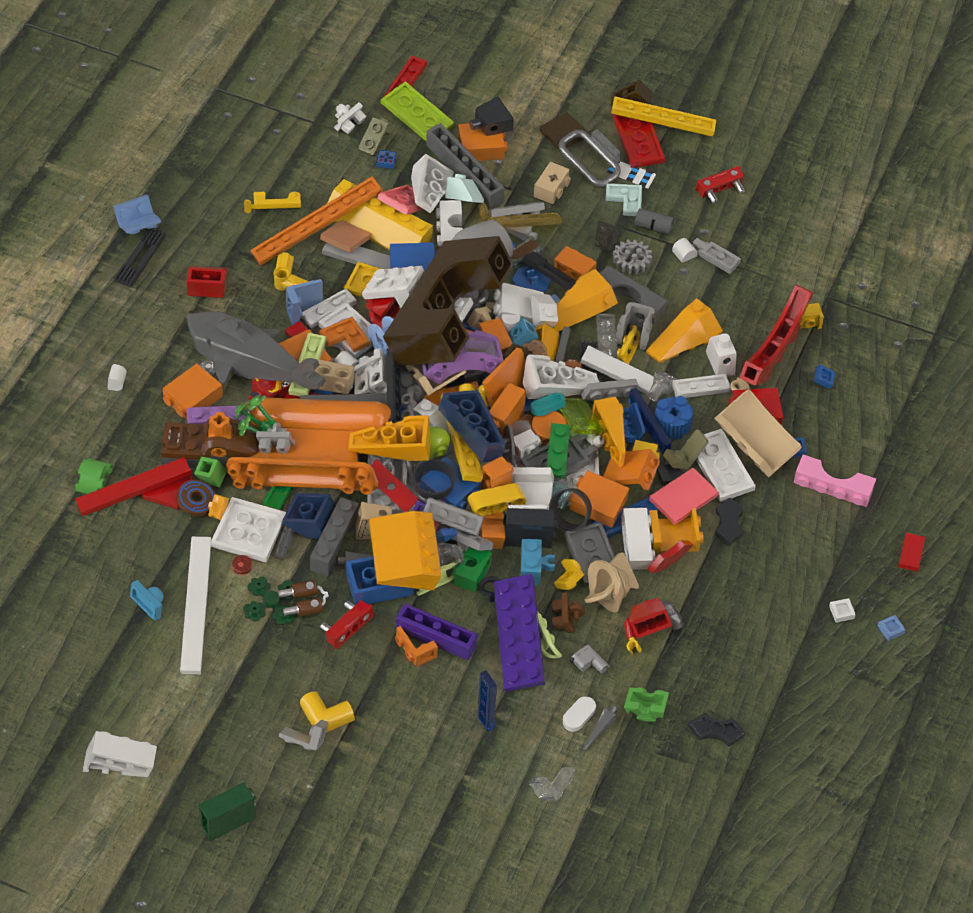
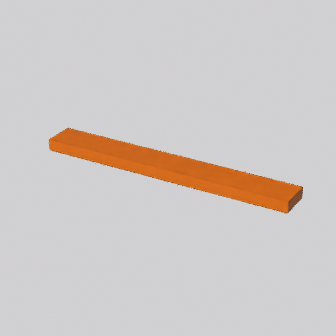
M373 176L251 249V254L259 265L262 266L383 192L382 188Z

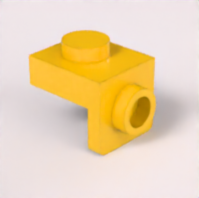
M564 559L561 563L566 572L554 582V585L557 589L571 590L577 585L576 582L584 574L577 561L574 559Z

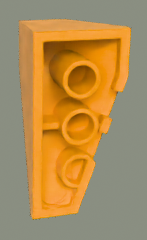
M596 269L580 276L575 281L576 284L566 291L565 296L559 303H556L558 322L553 329L557 332L563 330L564 326L570 327L618 304L611 285Z

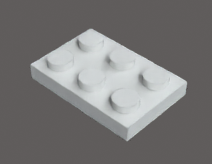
M345 303L319 321V327L323 329L353 317L370 341L368 328L371 324L348 303ZM345 340L338 343L354 358L359 357L373 347L370 341L369 347L353 353Z

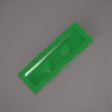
M551 423L546 468L552 469L554 478L565 479L570 425Z

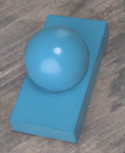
M138 580L132 582L130 597L154 621L160 619L163 592L157 587L146 589Z

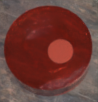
M246 555L235 557L232 561L233 571L238 575L248 574L252 570L251 559Z

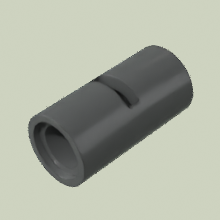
M641 208L638 209L635 218V226L670 235L674 223V217Z

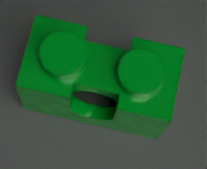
M468 547L467 551L464 550L460 558L462 562L454 567L452 576H454V585L476 593L479 583L491 565L492 552L488 550L478 551Z

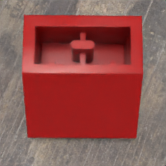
M190 266L187 276L188 296L225 298L229 268Z

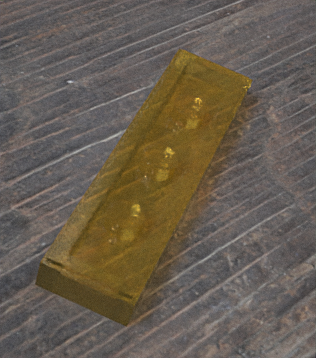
M557 212L488 218V220L498 222L503 228L562 224V218Z

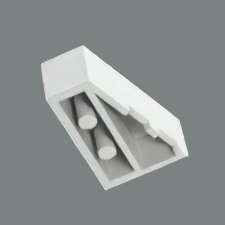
M96 731L86 751L83 772H89L90 769H101L104 774H109V770L122 771V775L148 777L153 769L157 746L151 745L148 742L134 741L128 737L114 736L108 732Z

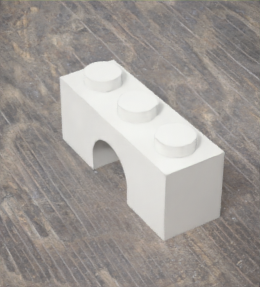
M461 200L440 201V207L436 208V219H440L437 222V232H440V235H437V246H441L444 241L452 240L459 231L463 230L462 228L452 227L461 226L462 224Z

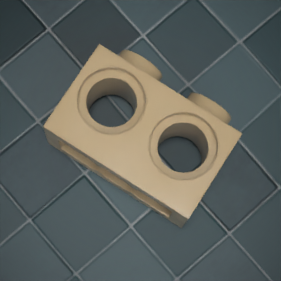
M318 360L320 365L315 371L326 380L319 389L349 394L354 382L355 366Z

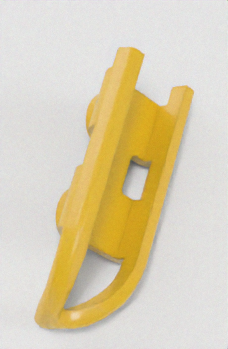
M636 325L629 327L632 331H629L628 335L624 336L623 345L617 350V358L628 365L641 340V335Z

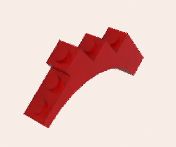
M795 285L770 335L759 350L750 359L746 360L739 376L740 379L755 386L769 380L775 363L782 361L788 344L795 342L801 327V321L814 292Z

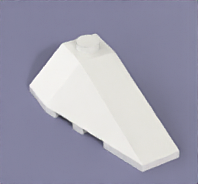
M425 154L413 165L411 180L415 203L431 213L441 197L446 193L447 178L453 177L454 171Z
M528 355L526 358L523 386L528 399H540L552 393H560L564 397L579 395L589 383L599 382L596 373L579 367L574 369L565 366L564 362L559 361L557 363L551 361L550 357L544 355Z

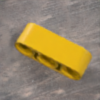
M518 483L476 491L467 498L473 513L481 516L506 512L508 505H525L527 502Z

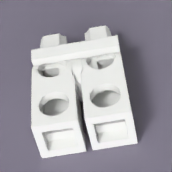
M378 348L374 350V356L370 358L363 356L359 359V364L355 366V394H386L387 356L384 350Z

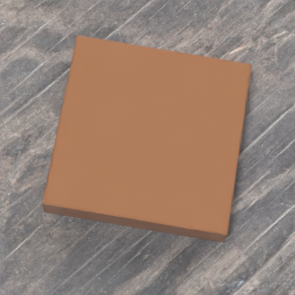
M340 220L324 231L320 239L351 253L368 241L371 233Z

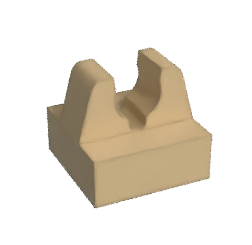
M488 307L476 308L473 310L467 323L470 327L479 329V323L492 320L490 317L492 311Z

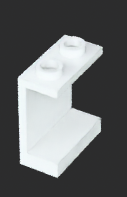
M513 467L514 483L519 484L527 502L525 505H508V508L549 510L554 482L552 469Z

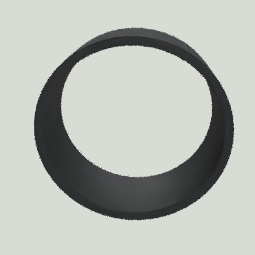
M429 459L416 466L413 471V482L416 492L421 497L427 500L428 497L441 500L451 493L456 479L455 471L451 465L442 460ZM437 470L445 473L450 478L451 486L444 491L433 493L421 489L416 482L422 473Z
M576 488L560 490L552 496L549 510H554V518H557V526L566 531H576L589 520L592 513V505L590 499L583 491ZM564 492H573L583 500L586 506L584 522L572 524L564 520L560 515L558 501Z

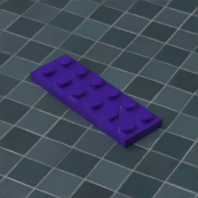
M532 574L494 581L504 690L509 692L545 685L534 577Z

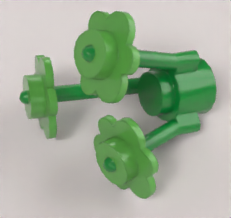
M265 395L252 397L250 402L247 401L244 405L241 403L236 407L235 419H239L242 415L246 416L245 420L242 419L238 423L240 436L244 435L246 429L257 433V431L267 432L268 428H273L276 421L271 418L260 404L266 398ZM257 406L268 421L264 419L260 422L246 411L247 407L249 410H252ZM250 420L258 425L259 430L249 426Z

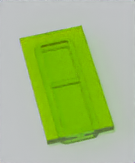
M565 398V406L560 411L574 434L603 433V428L586 400H583V398Z

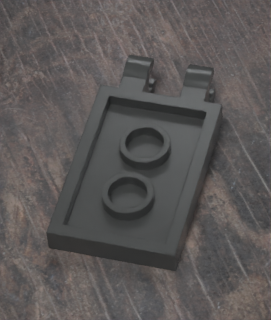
M584 431L579 432L573 437L571 434L569 435L565 477L589 465L590 460L598 457L596 453L598 448L594 444L584 450L581 449L580 446L588 443L586 440L588 436ZM549 444L521 458L523 467L546 468ZM554 478V482H553V483H555V482H557V481H559V480H561V479Z

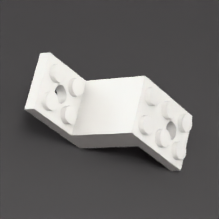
M422 266L379 269L366 285L362 295L364 299L395 297L401 308L425 271ZM471 297L459 298L453 306L461 322L473 305Z

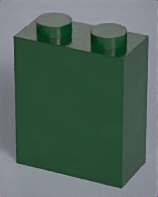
M244 782L199 804L201 826L210 841L255 819L257 807L254 800L256 796L251 788L248 789Z

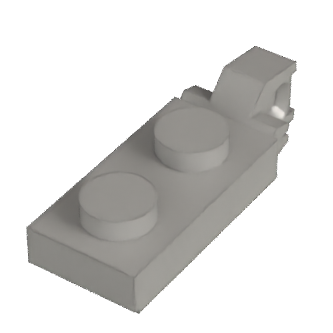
M696 238L693 242V247L697 250V254L729 274L741 262L739 257L712 241L705 243Z

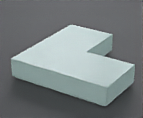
M607 183L606 201L623 202V215L636 216L638 209L641 208L642 185Z

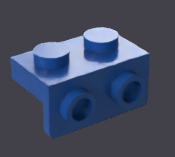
M632 403L628 409L623 408L625 442L635 443V440H640L645 434V427L637 403Z

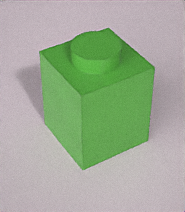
M201 457L194 474L208 485L220 487L227 470L218 460Z

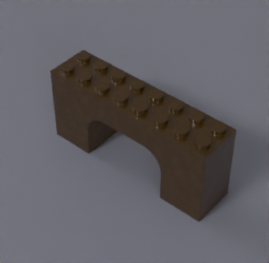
M500 236L443 242L383 335V339L398 366L455 362L469 339L465 327L453 308L455 302L471 291L500 288L514 266Z

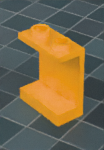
M692 508L691 517H686L676 525L668 518L658 519L657 510L649 511L651 516L649 531L653 533V544H651V547L655 554L668 551L679 540H689L693 544L688 552L699 551L700 543H703V532H699L701 518L697 516L696 508Z

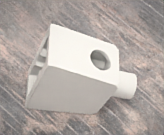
M721 334L711 337L706 354L715 374H726L727 377L735 375L736 351L728 334Z

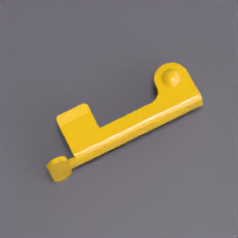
M254 192V204H251L250 200L244 201V211L246 213H250L251 209L301 208V198L298 192L289 193V197L286 199H265V192Z

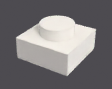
M849 598L830 602L829 607L836 623L855 618L856 614Z

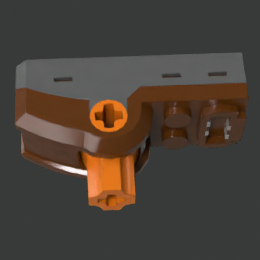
M216 412L215 415L210 416V419L205 424L165 422L161 450L162 465L185 457L189 468L196 469L201 457L218 460L228 470L226 463L229 458L251 457L260 451L259 441L256 438V433L247 429L244 435L240 436L238 423L241 420L225 416L224 412ZM249 423V426L259 430L257 425Z

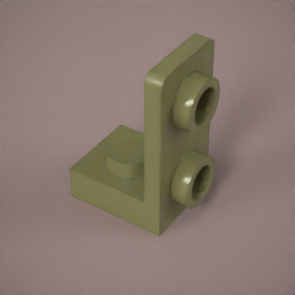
M696 429L681 451L667 449L663 456L673 468L688 470L709 441L700 430Z

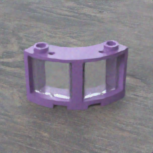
M477 330L475 332H467L469 339L455 362L422 364L424 375L440 385L450 375L464 370H481L491 374L504 361L498 337Z

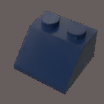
M296 493L282 523L306 538L319 539L336 506L330 494Z

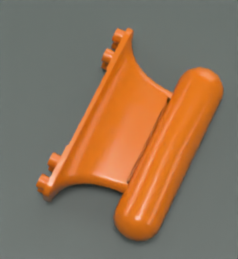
M265 398L260 404L276 423H280L282 428H287V432L291 433L292 439H295V446H290L288 454H281L276 450L277 446H272L270 453H261L259 451L251 457H231L226 463L228 473L234 481L233 485L238 489H243L245 485L252 486L257 490L262 489L263 486L334 488L340 489L347 494H352L356 490L370 495L372 491L377 489L378 480L372 466L359 462L357 452L348 450L350 433L369 427L378 429L385 426L391 416V409L387 404L375 401ZM257 406L249 411V414L260 422L264 419L268 421ZM250 420L251 424L257 425L252 420Z

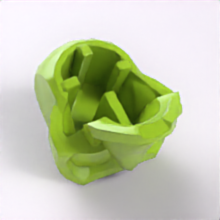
M430 427L431 447L429 459H433L447 452L450 436L442 427Z

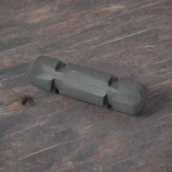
M286 525L275 552V557L278 559L286 558L292 536L295 532Z

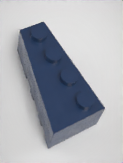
M479 390L443 393L438 410L482 462H491L501 457L506 444Z

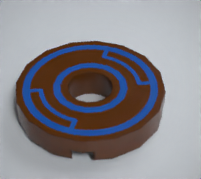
M189 480L178 489L177 504L183 512H187L191 516H204L209 513L208 505L209 502H212L215 492L204 481ZM197 495L201 501H194L191 496Z

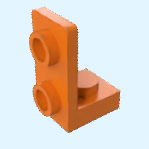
M401 626L396 628L395 640L398 646L404 648L407 659L410 662L412 661L416 667L437 658L438 646L434 641L424 643L416 649Z

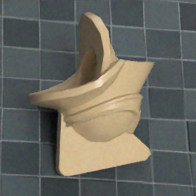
M623 552L618 553L610 563L603 560H595L590 564L588 568L590 594L584 600L585 603H595L598 601L607 610L616 613L619 611L622 599L626 597L630 589L639 588L636 577Z

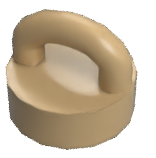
M739 377L730 384L732 391L750 389L749 383Z

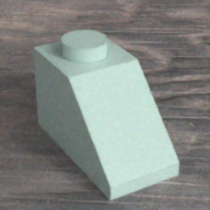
M455 174V177L447 178L445 198L484 203V198L472 179H466V175Z

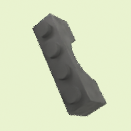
M607 266L600 273L611 285L615 296H626L638 304L652 307L655 310L654 318H652L653 325L666 313L667 300L662 296L655 294L647 287L640 285L632 278L625 276L610 266ZM639 313L638 317L644 319L645 316Z
M340 497L310 556L311 571L329 577L336 563L341 542L347 531H352L356 523L359 503Z

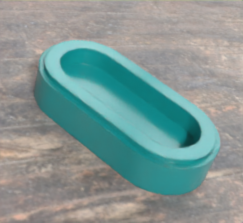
M552 393L531 403V413L536 416H544L565 406L564 395Z

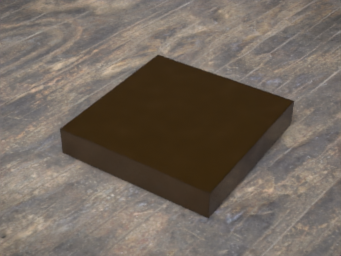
M568 112L541 125L539 130L558 150L560 140L574 130L587 132ZM575 137L566 144V148L584 139L582 137Z

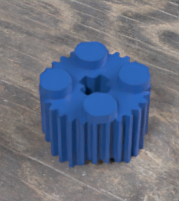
M668 397V399L659 400L654 417L656 433H662L665 437L669 436V438L675 441V439H683V436L689 432L692 426L693 408L691 404L688 405L689 402H687L685 397Z

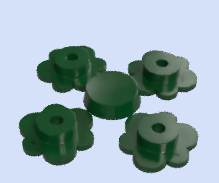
M265 577L252 578L251 583L247 585V589L254 596L259 594L263 596V603L252 601L250 604L244 605L245 617L251 618L252 621L256 622L260 620V617L265 616V606L275 607L273 618L276 619L277 624H290L292 619L295 618L296 613L284 615L283 609L290 606L286 605L283 607L279 603L280 598L292 600L293 596L279 597L277 592L268 591L270 583L267 582ZM285 580L283 584L278 585V590L290 589L291 584L295 583Z

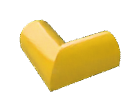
M316 691L307 693L300 700V705L311 725H316L320 720L329 722L326 732L355 720L354 712L347 700L326 708Z

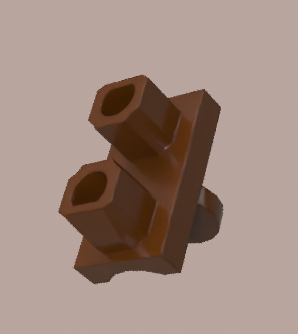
M568 592L561 593V599L552 601L553 611L555 613L562 612V615L553 617V626L556 630L566 629L567 633H573V620L579 621V617L585 614V608L579 605L578 601L573 602L568 599Z

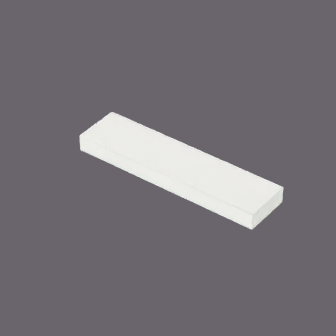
M590 346L587 347L580 363L616 380L636 379L639 384L636 389L647 395L655 380V377Z

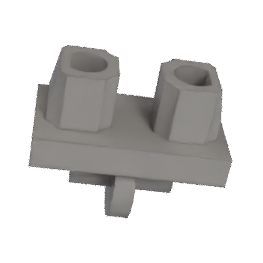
M274 423L273 428H268L267 432L257 431L256 433L261 453H270L272 446H277L276 450L279 453L288 454L290 446H295V439H292L291 433L287 432V428H282L280 423Z

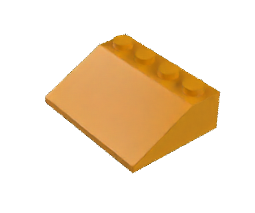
M409 511L370 518L369 525L377 584L434 590L442 575L433 514Z

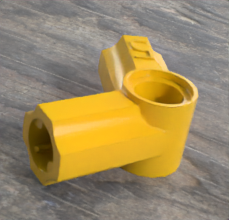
M283 252L278 255L276 269L274 270V286L280 291H284L286 287L309 282L291 274L294 256H291L289 253Z

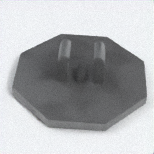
M507 424L506 438H503L504 442H507V448H504L503 452H508L509 462L511 465H514L515 444L513 429L510 424Z

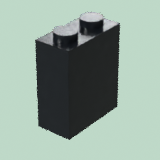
M507 508L505 546L521 547L522 539L542 540L541 548H552V541H556L557 518H554V510Z

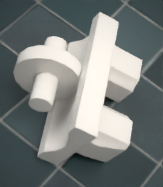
M359 102L351 108L348 104L346 106L339 104L336 107L337 113L335 114L339 118L338 124L334 128L337 131L342 129L349 134L355 128V125L351 122L352 119L360 125L366 118V115L361 111L363 105Z

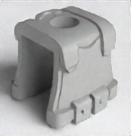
M630 302L626 306V314L621 315L617 325L616 342L622 344L629 324L643 328L640 349L645 350L650 332L652 331V318H654L655 310L649 306ZM641 313L645 318L640 319L635 314Z

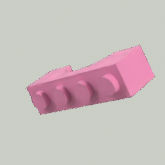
M802 455L794 478V483L802 487H807L865 507L869 503L876 482V478L860 473L848 479L833 478L824 471L821 460Z

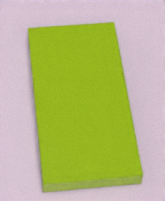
M406 81L383 97L380 102L425 141L427 130L441 123L449 131L455 125L454 121Z

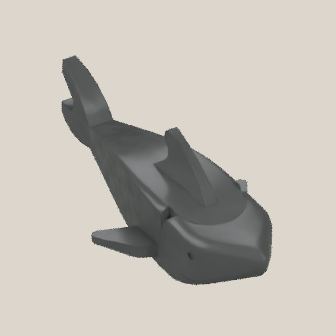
M220 311L190 313L186 315L189 331L196 350L204 355L210 364L214 365L216 375L222 385L227 382L231 373L257 379L295 382L307 389H319L326 382L325 378L315 371L320 365L317 359L307 358L299 363L273 339L280 334L279 329H260L248 321Z

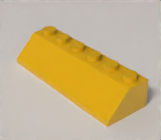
M343 179L333 190L328 203L357 185ZM378 196L373 197L335 221L343 220L371 233L369 240L390 250V244L430 243L432 241L433 225L412 214L405 215L377 199Z

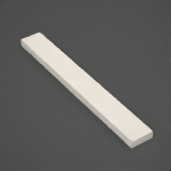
M211 537L191 538L180 667L181 674L201 675Z

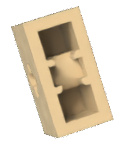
M550 162L535 184L534 197L554 204L556 199L561 197L564 187H567L570 183L569 169Z

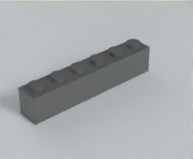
M441 123L427 130L426 145L449 169L454 171V174L466 175V179L474 181L484 198L483 204L488 209H492L504 202V187Z

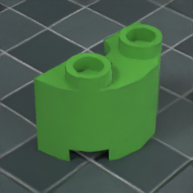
M91 458L84 459L78 470V474L81 475L78 483L75 484V491L89 494L104 488L106 483L104 477L111 474L113 464Z
M629 687L624 708L627 713L631 711L636 714V719L654 722L657 717H663L669 692L657 690L654 693H647V690L644 688Z

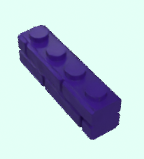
M406 603L396 618V628L401 626L407 635L426 643L434 641L438 648L466 660L470 659L477 647V633L467 631L463 627L437 616H432L430 613Z

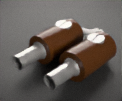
M315 580L291 584L290 589L280 590L278 594L279 597L292 595L294 599L317 595L318 589L322 594H325L323 602H321L320 598L296 602V606L283 609L284 615L297 613L300 617L323 612L322 606L326 603V597H329L328 592L323 591L322 587L317 586Z

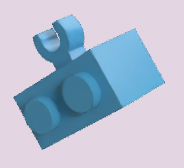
M522 539L520 576L532 574L535 585L540 586L541 568L547 571H554L555 564H549L548 562H555V555L541 557L542 540Z

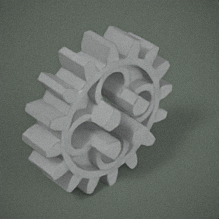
M627 239V243L621 241L620 246H615V250H613V263H616V268H622L621 272L627 270L628 274H631L632 271L638 274L639 270L645 272V268H649L652 262V251L648 250V245L643 246L642 241L637 243L636 239L633 242Z

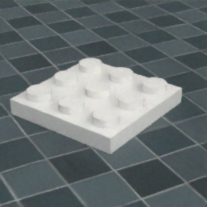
M232 497L211 540V547L267 562L284 525L282 520L286 512Z

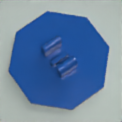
M524 266L517 269L512 282L515 286L546 292L551 279L537 270Z

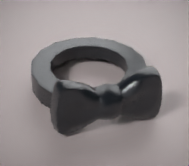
M495 576L485 577L479 583L481 593L488 597L490 603L495 600V592L485 590L484 585L501 580Z

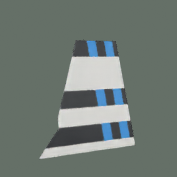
M618 162L621 168L620 178L649 188L656 175L655 173L638 167L631 168L629 164ZM610 166L607 173L612 174L614 169Z

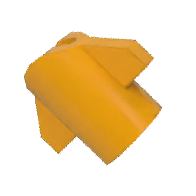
M214 494L212 502H209L208 516L221 520L228 506L229 498Z

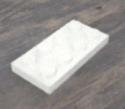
M719 429L704 434L709 442L696 461L708 482L719 492L717 497L719 501L722 502L728 498L754 491V482L723 430Z

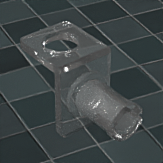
M655 371L653 387L647 393L648 398L652 401H657L662 393L669 396L673 390L672 381L678 379L665 372Z

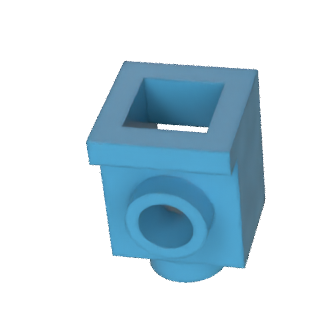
M523 317L519 319L520 323L508 332L512 343L520 346L539 338L535 326Z

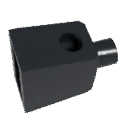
M498 96L478 106L475 109V119L470 120L469 125L471 130L481 128L486 136L513 131L514 118Z

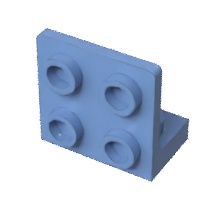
M148 195L113 206L118 225L126 233L136 234L140 232V229L154 228L158 223H161L160 218L153 213Z
M321 279L286 287L287 313L292 325L299 322L300 318L303 317L301 310L309 309L323 301V282Z

